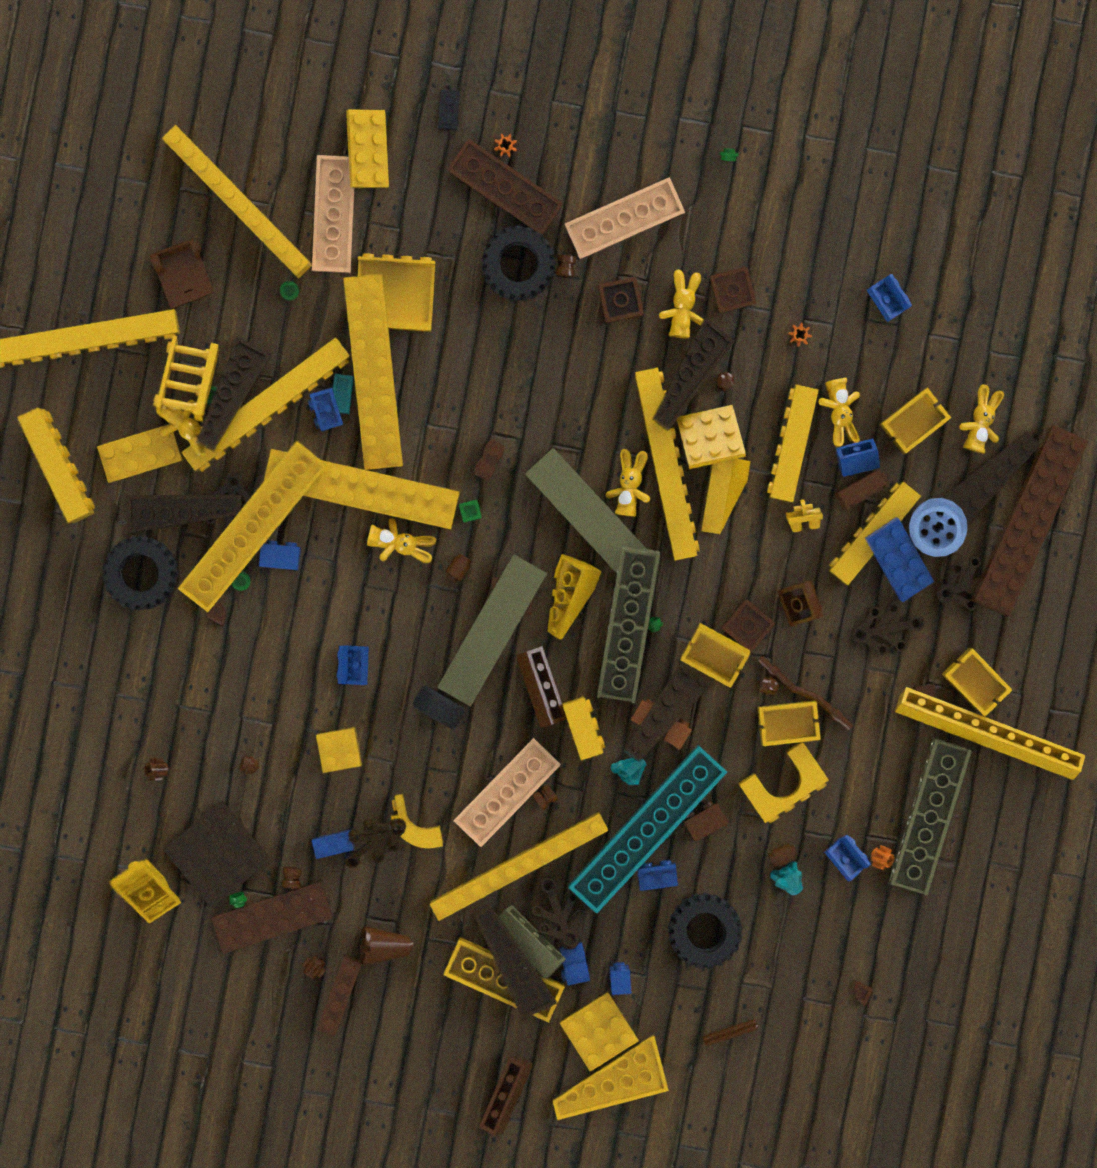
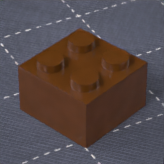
M636 277L598 284L605 324L643 317L644 312Z

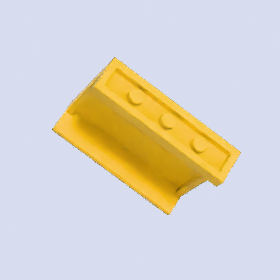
M364 253L362 257L358 256V276L383 274L388 329L432 332L436 264L435 261H432V258L420 257V260H412V256H401V259H393V255H382V258L374 257V254Z

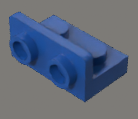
M332 388L310 394L311 399L308 400L311 411L315 410L316 418L313 419L316 429L320 428L321 432L343 425Z
M662 860L657 865H652V862L643 863L637 870L640 891L678 886L675 862L671 863V860Z

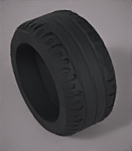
M423 686L413 701V706L450 729H455L465 714V709L427 686Z

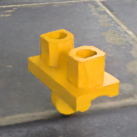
M804 499L800 500V506L793 507L794 512L786 513V519L788 524H790L792 532L802 531V522H808L810 529L820 528V519H823L820 508H813V504H805Z

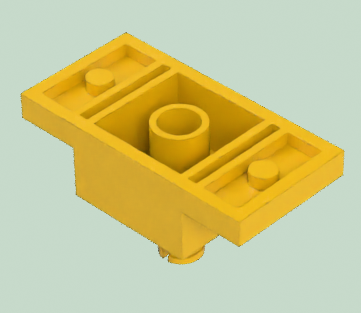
M147 859L140 862H131L128 865L127 871L110 881L112 887L149 924L181 903L179 897L169 888L165 877Z

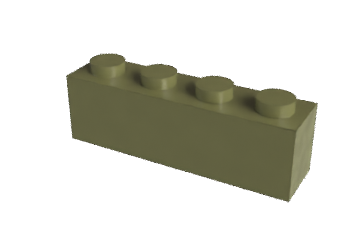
M512 905L499 916L539 976L545 979L549 978L566 960Z

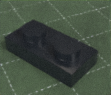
M440 90L438 129L457 130L460 91Z

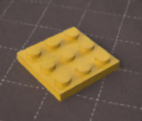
M733 405L677 418L689 469L746 457Z
M606 992L560 1021V1025L590 1072L639 1041L609 992Z

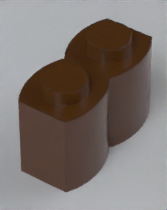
M490 440L486 444L483 457L476 464L475 475L485 480H489L493 476L496 463L503 456L504 445L494 440Z

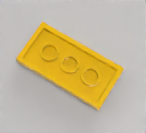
M347 110L350 188H388L385 110Z
M171 424L97 446L108 483L183 461L174 432L166 436H160L159 434L161 429Z

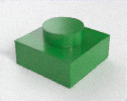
M478 500L459 504L463 523L482 518Z

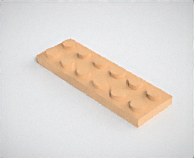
M317 155L312 271L351 273L355 188H350L349 157Z
M669 177L569 221L564 225L579 259H583L680 216L685 211Z
M533 738L453 821L482 847L561 764Z

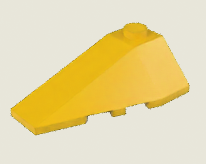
M733 459L711 464L702 532L721 534L748 481L750 461Z
M561 554L554 575L557 581L556 589L552 591V596L555 597L553 607L550 608L547 632L558 639H563L595 590L602 571L587 562Z

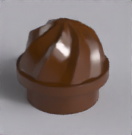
M721 372L717 377L718 387L726 391L736 384L735 377L729 372Z
M770 676L769 678L763 677L760 692L765 693V695L775 694L779 689L778 682Z
M251 755L249 757L243 756L239 770L244 771V774L256 772L259 768L258 761Z

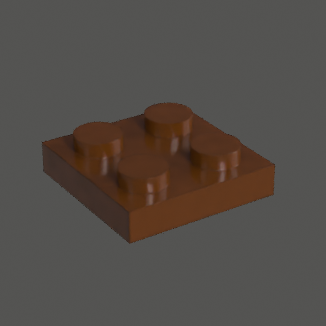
M747 266L710 276L719 314L757 304Z
M745 599L723 625L722 629L752 653L776 623Z

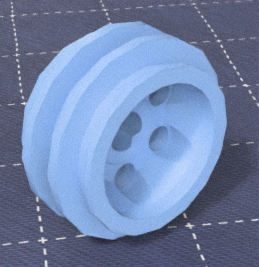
M932 498L921 503L913 511L909 523L910 537L914 545L922 553L933 557L947 556L955 552L963 544L967 534V519L962 509L953 501L944 498ZM937 511H941V512H944V514L941 515V514H937L936 512H937ZM929 515L930 520L924 521L923 517ZM950 518H953L955 524L950 525L948 523V520ZM937 522H941L944 526H941L940 529H936L933 525H936ZM927 529L929 533L922 535L921 530ZM948 532H951L954 535L951 539H948L946 537V534ZM939 538L940 542L934 543L933 539Z

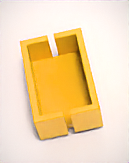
M928 388L922 390L879 424L889 438H895L893 443L902 454L908 453L951 419L941 404L936 407L933 406L938 400Z
M699 623L691 637V641L689 640L681 654L680 660L731 688L739 675V671L750 656V650Z
M968 648L957 659L959 663L954 662L942 673L946 680L984 717L997 706L992 701L993 699L1001 702L1012 691L1005 681L973 648Z
M583 696L562 703L581 760L602 754V749L605 748L602 736H597L596 730H599L596 718H591L590 712L593 709L590 700H585Z
M816 701L757 707L759 724L763 725V727L759 728L762 746L821 740L819 723L817 721L813 722V719H818Z

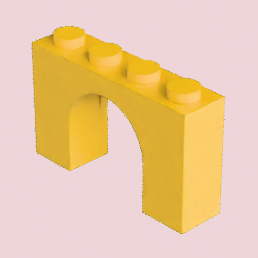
M798 742L785 751L799 773L798 786L790 795L776 797L769 794L754 773L738 783L765 823L774 822L779 818L778 814L783 811H790L795 807L794 803L799 800L801 802L805 801L811 796L810 793L815 789L819 791L827 785L825 782L828 781V778L803 742Z

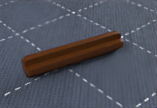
M753 1019L703 1036L705 1046H710L758 1029V1024Z

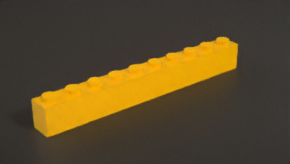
M176 125L162 138L298 279L312 266L302 253Z
M173 309L0 339V368H4L7 363H12L13 366L24 364L25 360L30 359L31 362L43 361V357L50 356V359L61 358L62 354L69 353V356L79 355L83 350H88L89 353L100 351V347L107 346V349L119 348V344L126 343V346L137 345L138 341L141 340L149 343L157 341L159 337L172 339L173 335L180 334L177 313Z
M335 337L241 407L214 452L204 447L205 455L200 457L190 445L181 453L195 471L200 470L203 472L211 466L210 462L212 460H219L225 456V451L228 448L234 449L241 444L240 439L244 436L250 437L257 432L255 428L259 425L265 426L272 420L271 416L275 413L281 414L288 408L286 405L291 401L296 403L303 397L302 393L306 390L310 392L318 386L317 382L322 378L327 380L334 374L333 370L338 366L340 369L349 363L348 359L351 358Z
M658 368L635 372L673 560L695 557L700 549L698 540L694 541L693 533H696L694 521L690 522L689 514H692L690 503H686L685 496L688 495L686 484H682L681 477L684 476L682 465L678 466L677 458H680L678 446L674 447L673 439H676L675 429L670 428L666 431L652 420L666 390L662 389L661 384L664 383L663 372H659Z
M908 687L899 696L895 709L896 713L1072 780L1081 773L1085 755Z
M597 812L430 901V906L438 921L609 830L602 816Z

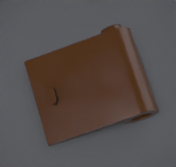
M193 238L150 254L152 264L159 276L171 310L214 294L199 252H202L199 241H194Z

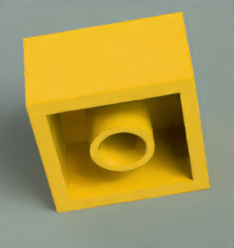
M355 727L316 735L323 773L362 765Z

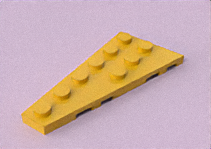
M654 1034L555 1098L553 1105L557 1120L669 1091Z

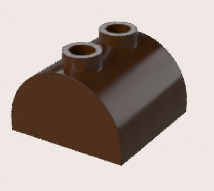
M811 579L777 591L790 627L824 616Z

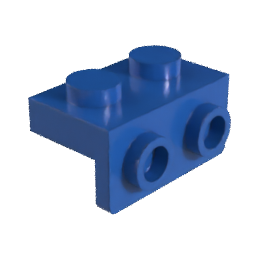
M892 274L867 289V292L887 322L912 306L908 296L903 292Z
M339 646L337 653L339 660L337 670L338 684L367 685L369 647Z
M848 835L836 840L824 852L848 882L852 881L863 869L871 865L866 854L860 851L856 846V842Z

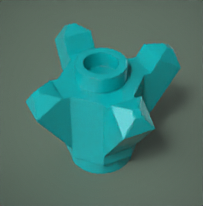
M631 757L630 759L613 763L610 769L613 773H618L619 777L627 785H637L647 764L644 759L638 762Z
M791 862L779 871H771L770 878L776 882L775 886L786 890L791 896L797 895L802 891V872L798 871L797 862Z

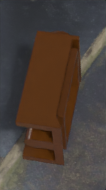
M876 470L839 490L834 495L842 509L848 510L850 507L883 490V488H887V482L889 481L884 472Z

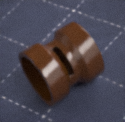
M558 255L557 262L559 265L556 268L555 275L574 277L575 271L572 265L576 263V257Z
M548 783L543 786V790L532 795L543 810L548 807L549 803L559 799Z
M283 867L284 879L282 880L281 887L300 889L301 882L299 878L302 875V869Z

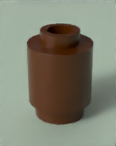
M459 553L445 570L447 573L446 577L455 583L457 580L461 582L470 569L472 561Z
M787 843L772 849L768 856L773 867H782L796 861L795 856H798L794 845L790 846Z

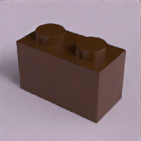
M712 801L705 803L701 806L702 810L695 812V810L691 811L686 819L683 820L695 842L728 824L717 802L712 803Z

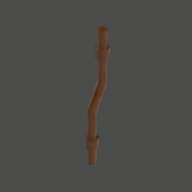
M763 656L757 660L772 678L775 677L792 693L816 701L831 715L830 718L835 722L838 721L848 731L854 726L842 716L843 713L839 709L832 707L819 694L794 685L780 672V669L775 664L772 665Z

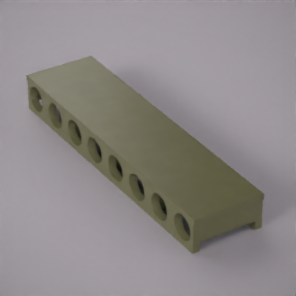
M554 448L525 473L530 481L616 574L622 545L646 549Z
M621 546L597 690L598 698L605 697L630 701L631 703L636 701L660 551Z
M513 554L437 688L471 707L547 575L546 572Z
M932 738L888 884L928 896L972 752L969 748Z

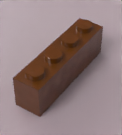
M543 647L517 654L516 658L540 728L566 720L567 717Z
M344 955L319 1022L318 1031L332 1036L336 1035L362 964L361 960Z
M518 1056L509 1057L479 1128L494 1136L504 1133L532 1069V1063Z

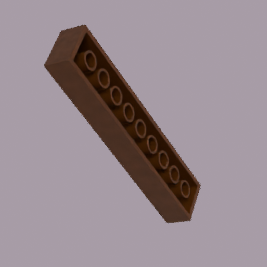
M1055 425L1048 428L971 601L1003 616L1011 615L1088 444L1087 440Z

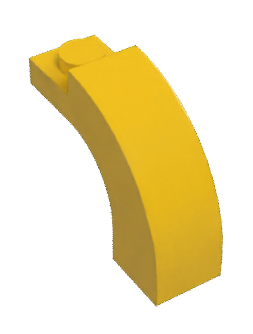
M403 794L395 795L392 805L393 810L397 811L398 814L391 815V820L399 818L405 821L406 830L401 837L406 842L420 848L442 847L443 840L440 826L421 828L414 825L407 816Z

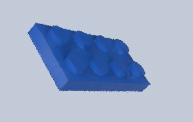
M894 518L865 537L866 542L901 602L906 601L934 582L899 518Z

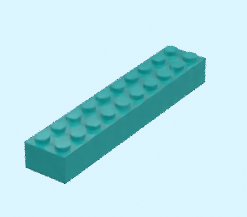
M697 745L569 883L568 888L597 914L723 778L727 771Z

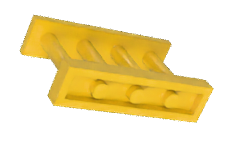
M173 335L172 342L168 341L166 352L169 354L159 395L156 394L154 398V406H156L157 413L160 414L163 406L192 411L195 421L203 422L218 360L219 344L211 343L210 349L201 350L178 345L177 336ZM176 352L202 357L204 360H207L206 366H202V368L173 362ZM171 370L199 375L200 378H203L202 383L195 386L170 381ZM167 388L196 393L198 400L192 404L167 399L165 395Z

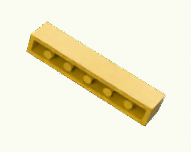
M795 385L794 389L790 388L788 399L791 400L790 407H786L784 418L787 419L786 425L781 427L780 437L783 438L781 445H777L775 453L778 456L777 463H773L771 474L774 475L773 482H769L767 493H770L769 498L791 503L794 501L818 389Z
M905 482L894 484L890 489L891 495L887 499L884 497L877 505L879 507L878 511L875 514L872 512L865 520L867 524L864 528L859 527L854 533L855 539L851 543L847 542L841 549L843 552L839 558L835 557L830 562L829 566L831 568L828 571L845 585L850 584L873 556V552L865 537L896 517L901 521L921 497Z

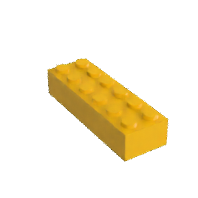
M36 408L17 417L67 522L76 523L95 514L93 511L95 505L92 499L87 498L85 491H87L86 486L82 480H78L76 475L78 470L75 464H71L68 459L70 453L67 447L63 446L60 442V439H62L61 434L57 428L55 429L52 426L53 418L50 412Z
M459 937L443 975L517 1008L491 951ZM541 977L558 1003L565 988L564 984L550 977L547 979ZM557 1004L533 1016L549 1023Z

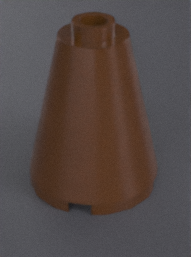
M363 926L360 959L364 965L409 956L410 952H413V941H410L408 936L369 926Z

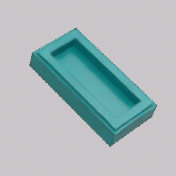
M334 374L333 392L339 412L350 414L354 376Z

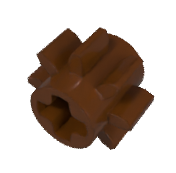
M150 758V762L146 763L144 767L145 775L150 777V781H163V777L168 774V765L166 762H163V758Z
M315 955L312 959L307 957L302 965L305 967L303 972L312 979H315L317 976L321 978L326 971L324 968L326 963Z

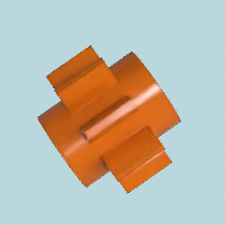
M501 134L500 140L495 139V143L498 146L494 150L501 152L500 157L503 154H507L510 158V152L517 151L513 147L517 140L512 141L511 134L508 137H504ZM505 141L507 144H510L508 150L502 147Z
M800 323L798 328L792 325L794 331L788 332V335H792L790 343L793 341L797 342V347L800 346L801 342L807 345L806 338L812 337L807 332L810 327L805 329L803 323ZM796 331H803V340L802 338H796Z
M882 845L880 849L875 848L870 856L871 861H873L872 866L883 871L885 867L890 868L894 862V855L891 854L893 850Z

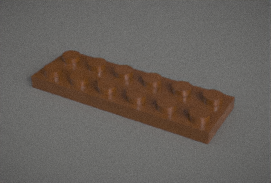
M469 138L447 169L453 176L542 235L563 206V203Z
M319 881L300 889L213 916L211 919L222 952L225 954L332 919L333 915L322 882Z

